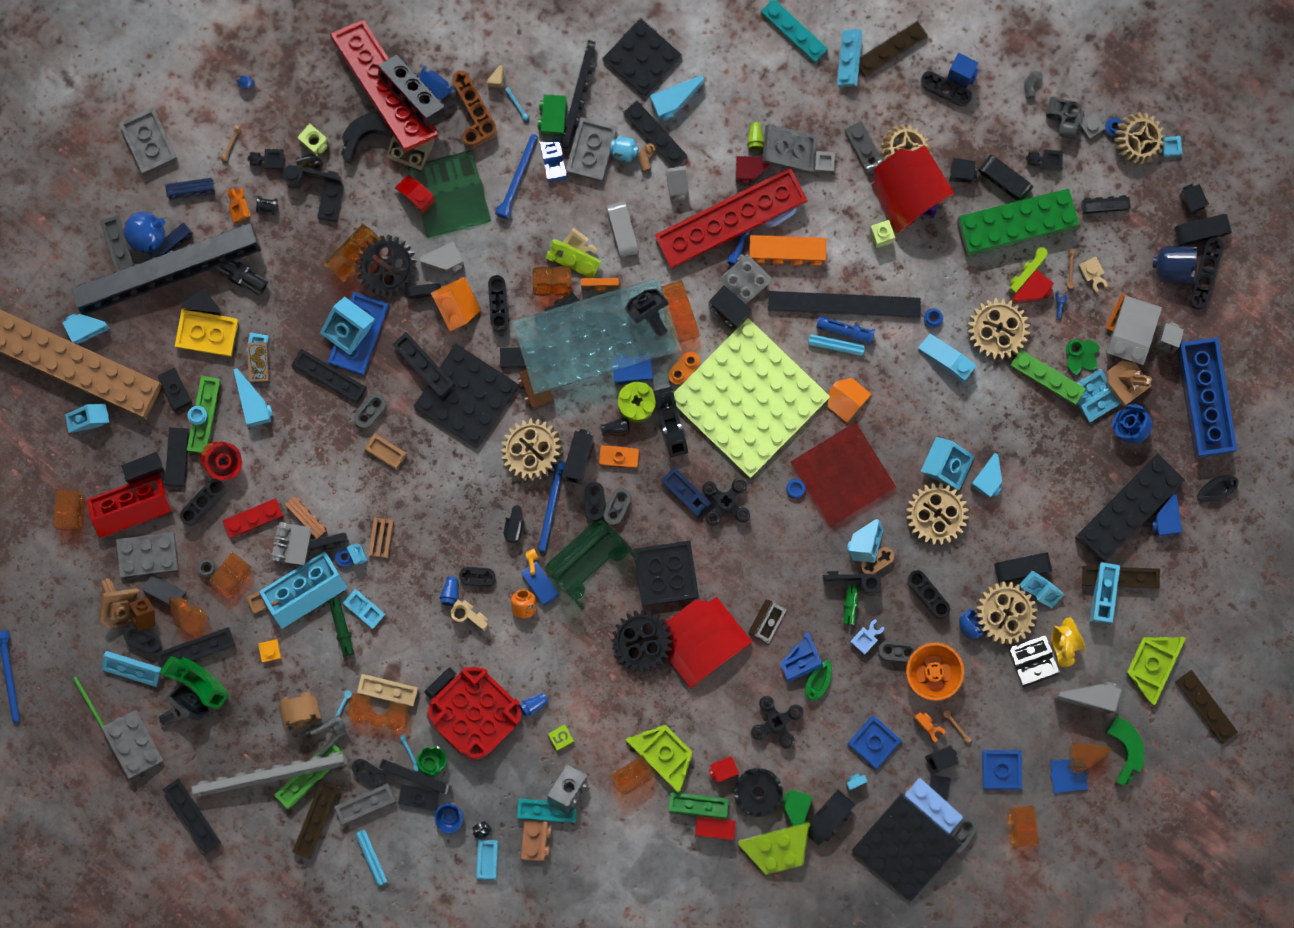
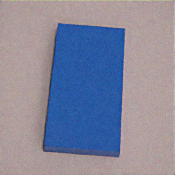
M353 292L350 301L375 320L366 336L351 355L334 344L327 363L364 376L389 304Z

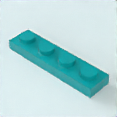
M771 0L760 11L769 22L814 63L828 51V48L778 1Z

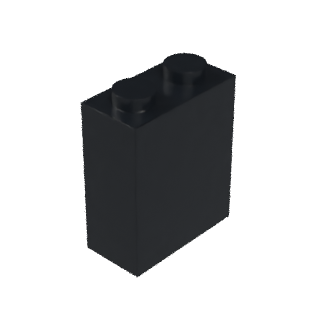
M580 429V431L574 432L562 473L563 480L582 485L594 444V436L591 435L590 431Z

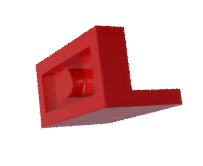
M697 816L695 836L734 840L736 821Z

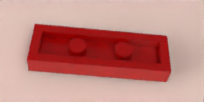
M275 498L222 521L231 539L284 516Z

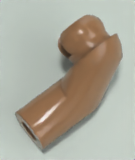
M650 143L644 145L638 154L643 172L651 170L649 159L655 152V146Z

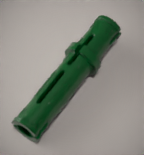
M340 598L330 599L328 603L337 631L336 639L339 640L342 656L352 655L355 653L350 639L352 635L351 632H348Z

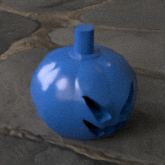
M146 211L132 214L125 222L124 237L131 248L141 253L157 250L164 240L165 231L163 225H165V220L163 218L159 219L153 213Z

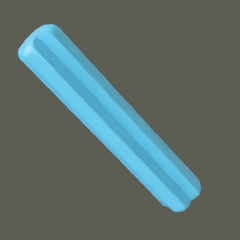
M810 335L808 344L811 346L859 356L863 355L865 349L864 345L817 335Z
M366 831L357 832V840L378 886L385 884L387 879Z

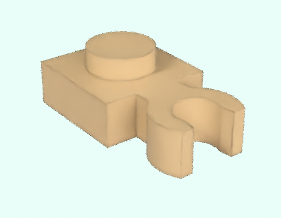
M575 228L571 230L563 243L588 254V251H592L594 254L597 251L595 246L586 244L589 239Z
M1097 257L1078 265L1086 283L1092 280V289L1095 293L1099 291L1097 288L1098 283L1102 284L1104 289L1107 288V282L1100 277L1104 275V271Z

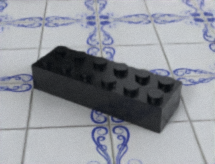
M1157 453L1075 538L1097 560L1102 563L1106 562L1185 479Z

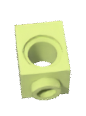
M311 124L297 137L299 142L315 156L319 153L322 154L328 147L327 144L329 142L327 138ZM312 138L319 139L316 145L310 144Z
M889 220L870 227L869 231L876 248L894 242L895 235Z

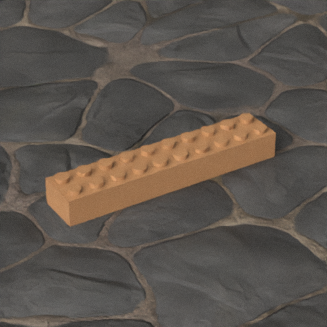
M0 310L1 354L142 419H147L161 391L162 385L160 382Z

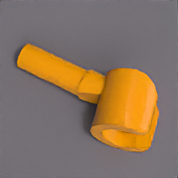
M531 549L525 555L530 565V574L534 575L535 567L533 561L539 558L535 549Z

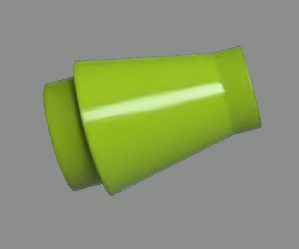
M759 122L750 123L747 146L750 151H762L764 147V136L761 123Z

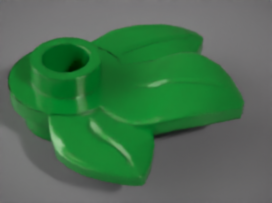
M1073 339L1069 341L1066 345V353L1068 354L1067 365L1070 371L1077 375L1081 368L1087 370L1097 369V360L1094 353L1100 349L1099 345L1092 340L1082 342L1078 339ZM1077 346L1078 352H1073L1072 347Z

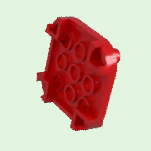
M466 667L461 670L432 699L426 713L432 728L460 755L473 762L486 757L516 727L521 719L519 701L516 698H512L483 667Z

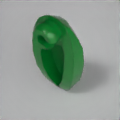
M823 661L824 666L812 671L808 676L805 684V696L808 700H818L828 689L832 677V666L829 661Z

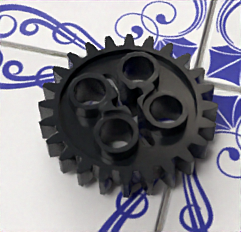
M382 234L380 235V240L373 237L372 244L366 241L368 247H360L364 252L363 254L357 253L361 259L355 261L356 264L360 265L355 271L361 272L357 278L359 280L364 279L361 285H368L366 289L368 291L373 289L375 295L380 291V295L383 297L386 292L389 296H392L393 290L399 294L400 287L405 290L404 284H411L409 277H415L411 271L417 270L416 267L412 266L417 260L411 258L415 253L413 251L408 252L411 246H404L406 241L402 239L399 242V237L397 236L392 240L390 234L387 235L386 239ZM383 248H388L387 255L381 257V250ZM373 255H376L378 258L383 260L393 269L398 271L399 275H395L393 272L385 268L378 261L373 259ZM402 259V266L396 268V261ZM373 263H376V264H377L376 270L373 271V272H370V271H369L370 265L373 264ZM388 274H391V276H392L391 281L388 282V283H385V282H384L385 276L388 275Z
M636 610L633 612L634 616L627 613V620L621 618L622 625H615L619 629L618 632H612L617 636L611 640L616 643V646L612 647V649L618 650L614 656L622 657L619 663L623 664L626 662L625 668L629 669L632 666V671L634 672L637 671L638 667L641 673H644L645 667L648 672L652 671V666L655 669H659L658 662L665 664L663 658H670L667 651H673L669 647V644L674 643L673 640H669L673 633L667 632L671 626H664L666 619L659 620L660 614H656L653 617V611H649L647 615L645 610H641L640 615ZM649 624H651L653 626V632L648 635L646 633V627ZM631 629L635 631L633 639L628 638V631ZM659 636L656 640L645 641L643 644H634L627 647V643L638 642L642 638L649 639ZM653 643H656L658 646L656 653L650 651ZM634 648L639 649V656L637 658L632 656Z

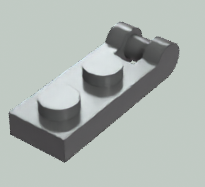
M862 121L844 131L867 175L870 176L874 174V169L883 162V159L880 157ZM874 158L875 163L870 165L868 161Z

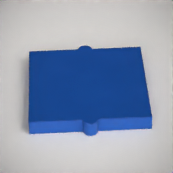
M1084 758L1050 761L1052 774L1050 779H1052L1054 793L1088 790L1086 777L1088 772L1085 769Z

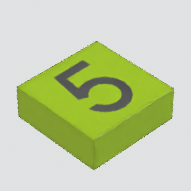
M565 724L548 733L557 751L574 742Z

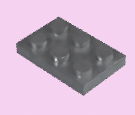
M150 108L119 123L143 175L177 160L154 108Z
M580 117L566 172L602 182L617 126Z
M771 124L765 125L762 162L785 168L791 167L793 170L809 174L814 173L817 136Z
M174 532L116 539L120 578L179 571Z
M136 710L101 727L128 780L163 762Z

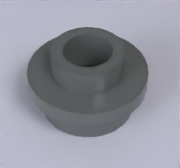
M203 559L199 562L197 570L202 577L211 578L216 574L217 565L211 559ZM206 565L211 567L209 572L204 571Z

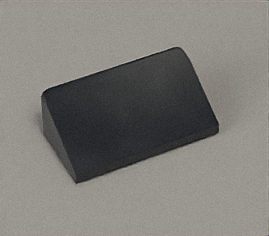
M154 574L150 576L142 588L144 592L176 609L186 594L184 590Z

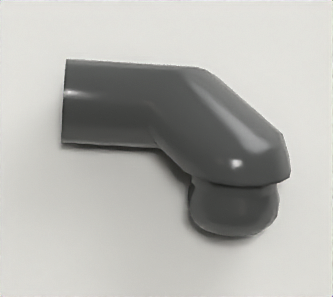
M1033 71L1025 79L1026 98L1036 96L1034 85L1042 81L1043 75L1041 72Z

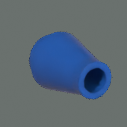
M446 578L439 597L442 605L453 606L457 602V578Z
M542 692L539 695L523 699L520 703V709L525 717H532L549 701Z

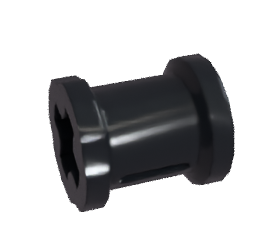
M258 196L256 213L268 212L276 215L278 199H264L262 196Z

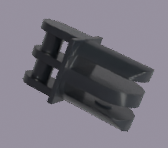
M518 505L512 508L510 518L505 517L503 534L505 539L511 543H516L520 540L525 521L521 520L522 510Z

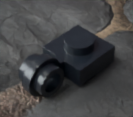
M265 149L264 156H261V153L251 152L247 161H249V165L259 166L264 161V169H284V149Z
M1044 149L1043 156H1039L1040 153L1028 152L1026 156L1028 165H1039V162H1042V169L1062 170L1063 151Z

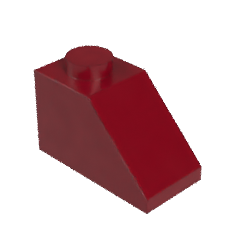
M736 156L735 182L744 186L751 185L773 165L762 162L763 157Z

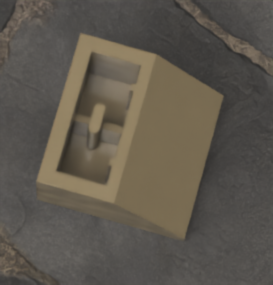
M393 136L386 158L422 171L435 139L404 152Z

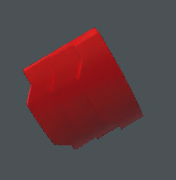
M925 145L915 151L902 148L874 169V182L871 186L878 196L879 203L888 216L886 219L889 220L895 234L902 233L915 223L914 220L955 194Z
M715 597L710 602L696 599L665 622V625L671 626L667 632L673 633L669 640L674 641V643L669 644L673 651H667V654L670 656L667 659L690 689L752 643L751 639L718 597Z

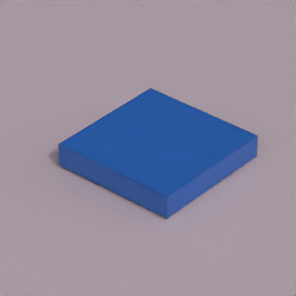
M872 715L847 744L877 770L902 740Z
M982 750V789L1022 790V750Z

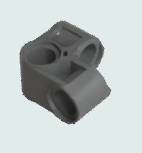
M1050 97L1046 117L1061 121L1059 137L1077 140L1084 117V111L1080 104L1076 101ZM1078 109L1076 114L1070 115L1072 110Z

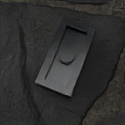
M324 181L317 215L318 219L337 222L343 184Z

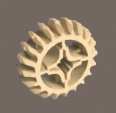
M1138 112L1135 115L1130 114L1128 118H1123L1124 124L1120 123L1117 125L1121 130L1115 131L1119 138H1115L1114 141L1120 144L1116 146L1117 149H1122L1120 155L1126 154L1125 160L1131 159L1132 163H1137L1138 161L1139 164H1144L1145 161L1151 162V158H1157V153L1162 152L1159 146H1164L1165 143L1161 139L1166 136L1161 135L1160 132L1164 128H1158L1160 122H1154V116L1149 117L1148 113H1143L1142 115ZM1139 123V127H1136L1135 132L1130 133L1131 127ZM1141 135L1140 137H1142V139L1145 141H1140V139L1138 140V137L1136 136ZM1145 144H1151L1149 149L1141 154V149H1144Z
M903 124L899 128L895 126L883 137V142L880 146L883 150L880 155L885 156L883 158L884 161L902 148L915 151L925 145L929 150L931 145L926 144L929 138H923L924 132L918 133V127L912 130L911 125H908L906 128ZM899 138V145L893 147V141Z

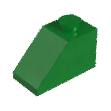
M790 789L789 793H784L782 803L785 804L784 810L792 826L804 824L813 796Z

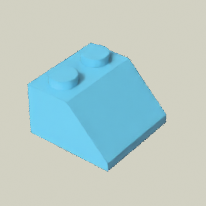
M344 297L333 306L320 334L351 355L366 336L375 319Z
M936 437L921 472L933 480L960 490L975 456L953 441Z

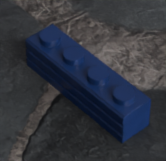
M213 178L165 184L166 196L170 199H177V197L181 196L186 198L189 195L199 196L202 193L212 194V192H215Z
M183 222L164 238L160 248L148 254L151 258L165 255L169 251H173L174 248L180 247L183 244L182 242L185 239L191 238L193 233Z

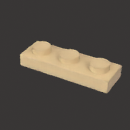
M361 674L357 693L414 707L418 687Z

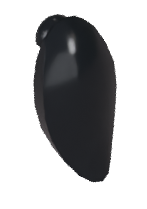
M1233 475L1218 476L1201 488L1197 494V499L1202 502L1224 499L1236 490L1239 480Z

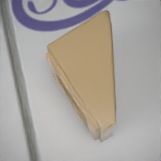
M499 65L487 80L488 87L502 89L505 72L502 65Z

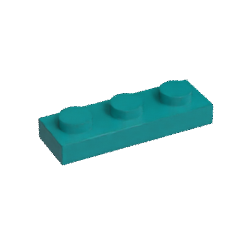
M518 798L517 818L575 823L577 806L575 809L571 808L567 814L544 800Z

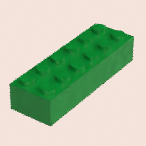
M1069 188L961 215L957 219L966 257L1072 231L1079 226Z

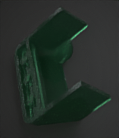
M599 519L592 522L545 566V572L583 610L585 607L578 599L584 595L585 586L582 584L610 558L613 561H621L629 554L637 561L639 557L619 534L603 520Z

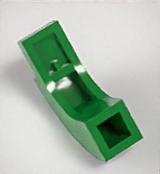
M171 656L160 670L163 676L177 680L191 688L206 706L219 709L229 696L224 686L211 673L187 658L178 659Z
M1115 716L1105 734L1120 742L1125 750L1126 759L1124 766L1114 782L1119 786H1124L1125 783H1130L1133 777L1132 771L1140 773L1145 753L1142 739L1137 730L1126 720Z

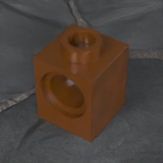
M147 597L129 603L130 620L137 631L156 625L155 609Z

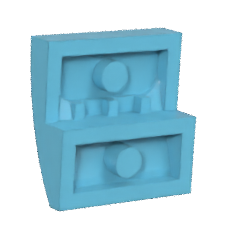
M1102 369L1077 382L1086 388L1077 405L1089 422L1121 404L1107 386L1106 376Z

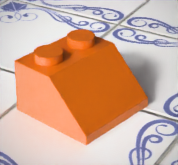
M465 276L431 293L449 331L467 324L481 311Z

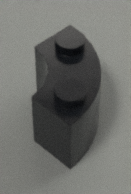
M838 789L809 821L810 828L808 829L807 836L818 846L824 840L828 842L835 835L832 831L842 820L846 822L852 816L851 810L855 804Z

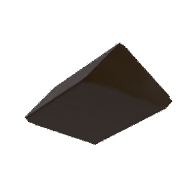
M766 599L748 633L769 644L787 610L775 602Z

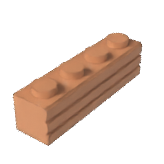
M293 496L285 503L304 526L312 527L311 533L316 539L323 537L327 533L325 531L327 528L322 523L319 524L317 522L319 519L309 513L310 510L307 506L303 507L302 501L298 497L295 498Z

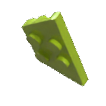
M1143 637L1126 673L1152 705L1156 704L1185 642V637Z
M666 725L625 739L678 793L681 791L693 752Z
M808 822L738 841V845L765 874L802 866L805 859V848L807 847V834L810 824Z

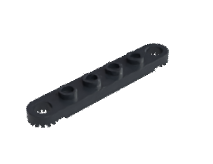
M588 40L586 46L587 50H585L562 137V148L569 149L574 128H578L580 117H577L579 110H583L585 99H582L583 92L587 93L588 74L592 75L594 64L591 62L596 41Z

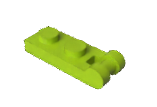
M552 240L551 250L546 254L548 260L560 263L589 278H595L602 262L601 260L559 240ZM558 250L563 251V255L557 254Z
M1038 248L1034 255V260L1031 263L1028 261L1022 267L1021 271L1023 273L1020 277L1015 276L1011 280L1009 292L1012 295H1015L1045 260L1048 254L1045 248Z

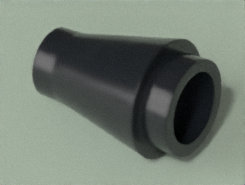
M621 417L606 424H601L602 435L625 436L630 434L628 419Z

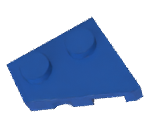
M809 632L804 634V639L798 646L795 645L791 653L780 663L789 682L824 666Z

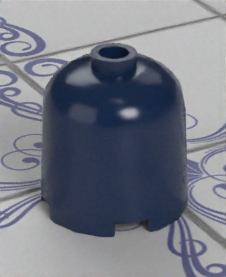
M1162 247L1157 257H1153L1152 268H1156L1158 278L1165 282L1193 285L1197 247Z

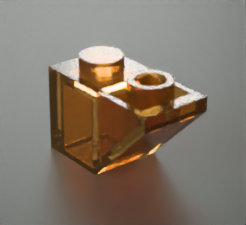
M170 596L169 604L175 626L198 637L208 616L203 614L204 610L196 605L193 608L188 606V601L179 596L177 599Z

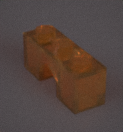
M362 224L323 265L344 283L355 272L354 262L359 257L357 253L363 254L364 252L360 247L367 248L366 241L372 244L373 237L378 240L380 238L372 229Z
M352 693L347 714L348 717L352 718L351 722L362 724L364 720L371 722L370 725L381 728L382 724L389 725L390 730L401 731V728L406 729L410 705L390 701L388 710L384 714L378 715L371 708L373 698Z

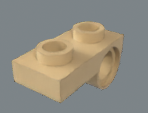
M457 600L453 605L451 616L455 622L465 623L469 619L483 631L489 626L486 622L488 619L480 612L478 614L474 613L471 610L473 606L467 601L461 602ZM458 609L465 610V616L462 619L455 617V612Z

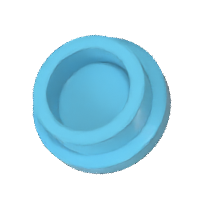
M194 406L188 411V419L194 425H201L207 419V412L201 406Z

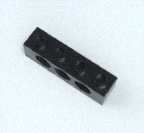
M396 54L379 65L378 77L424 128L443 117V102L432 94L431 89L420 81L419 76L415 72L413 73L409 69L405 60H401Z

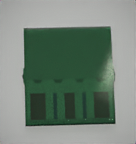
M472 150L428 161L425 163L422 171L411 166L408 167L410 176L420 182L435 197V202L423 214L421 213L427 238L491 221L483 192L484 185L479 177Z

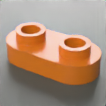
M695 352L685 353L669 370L668 378L673 385H682L699 368L700 357ZM689 358H693L694 363L689 364L687 360ZM675 372H680L681 377L676 378L674 376Z

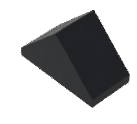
M204 288L185 301L181 307L183 310L222 316V311Z

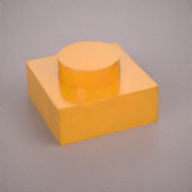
M278 639L258 643L263 663L282 659Z

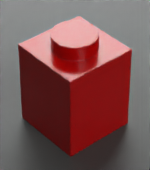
M732 756L710 764L711 769L708 770L712 781L716 780L717 783L739 775Z

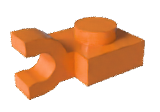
M234 188L227 190L228 197L231 200V204L228 206L233 223H240L250 217L246 199H241L244 196V190L239 188L236 190V193Z
M919 712L913 718L930 735L934 743L938 741L935 737L936 731L941 732L942 735L946 733L942 727L934 728L931 723L933 720L927 713L922 714Z

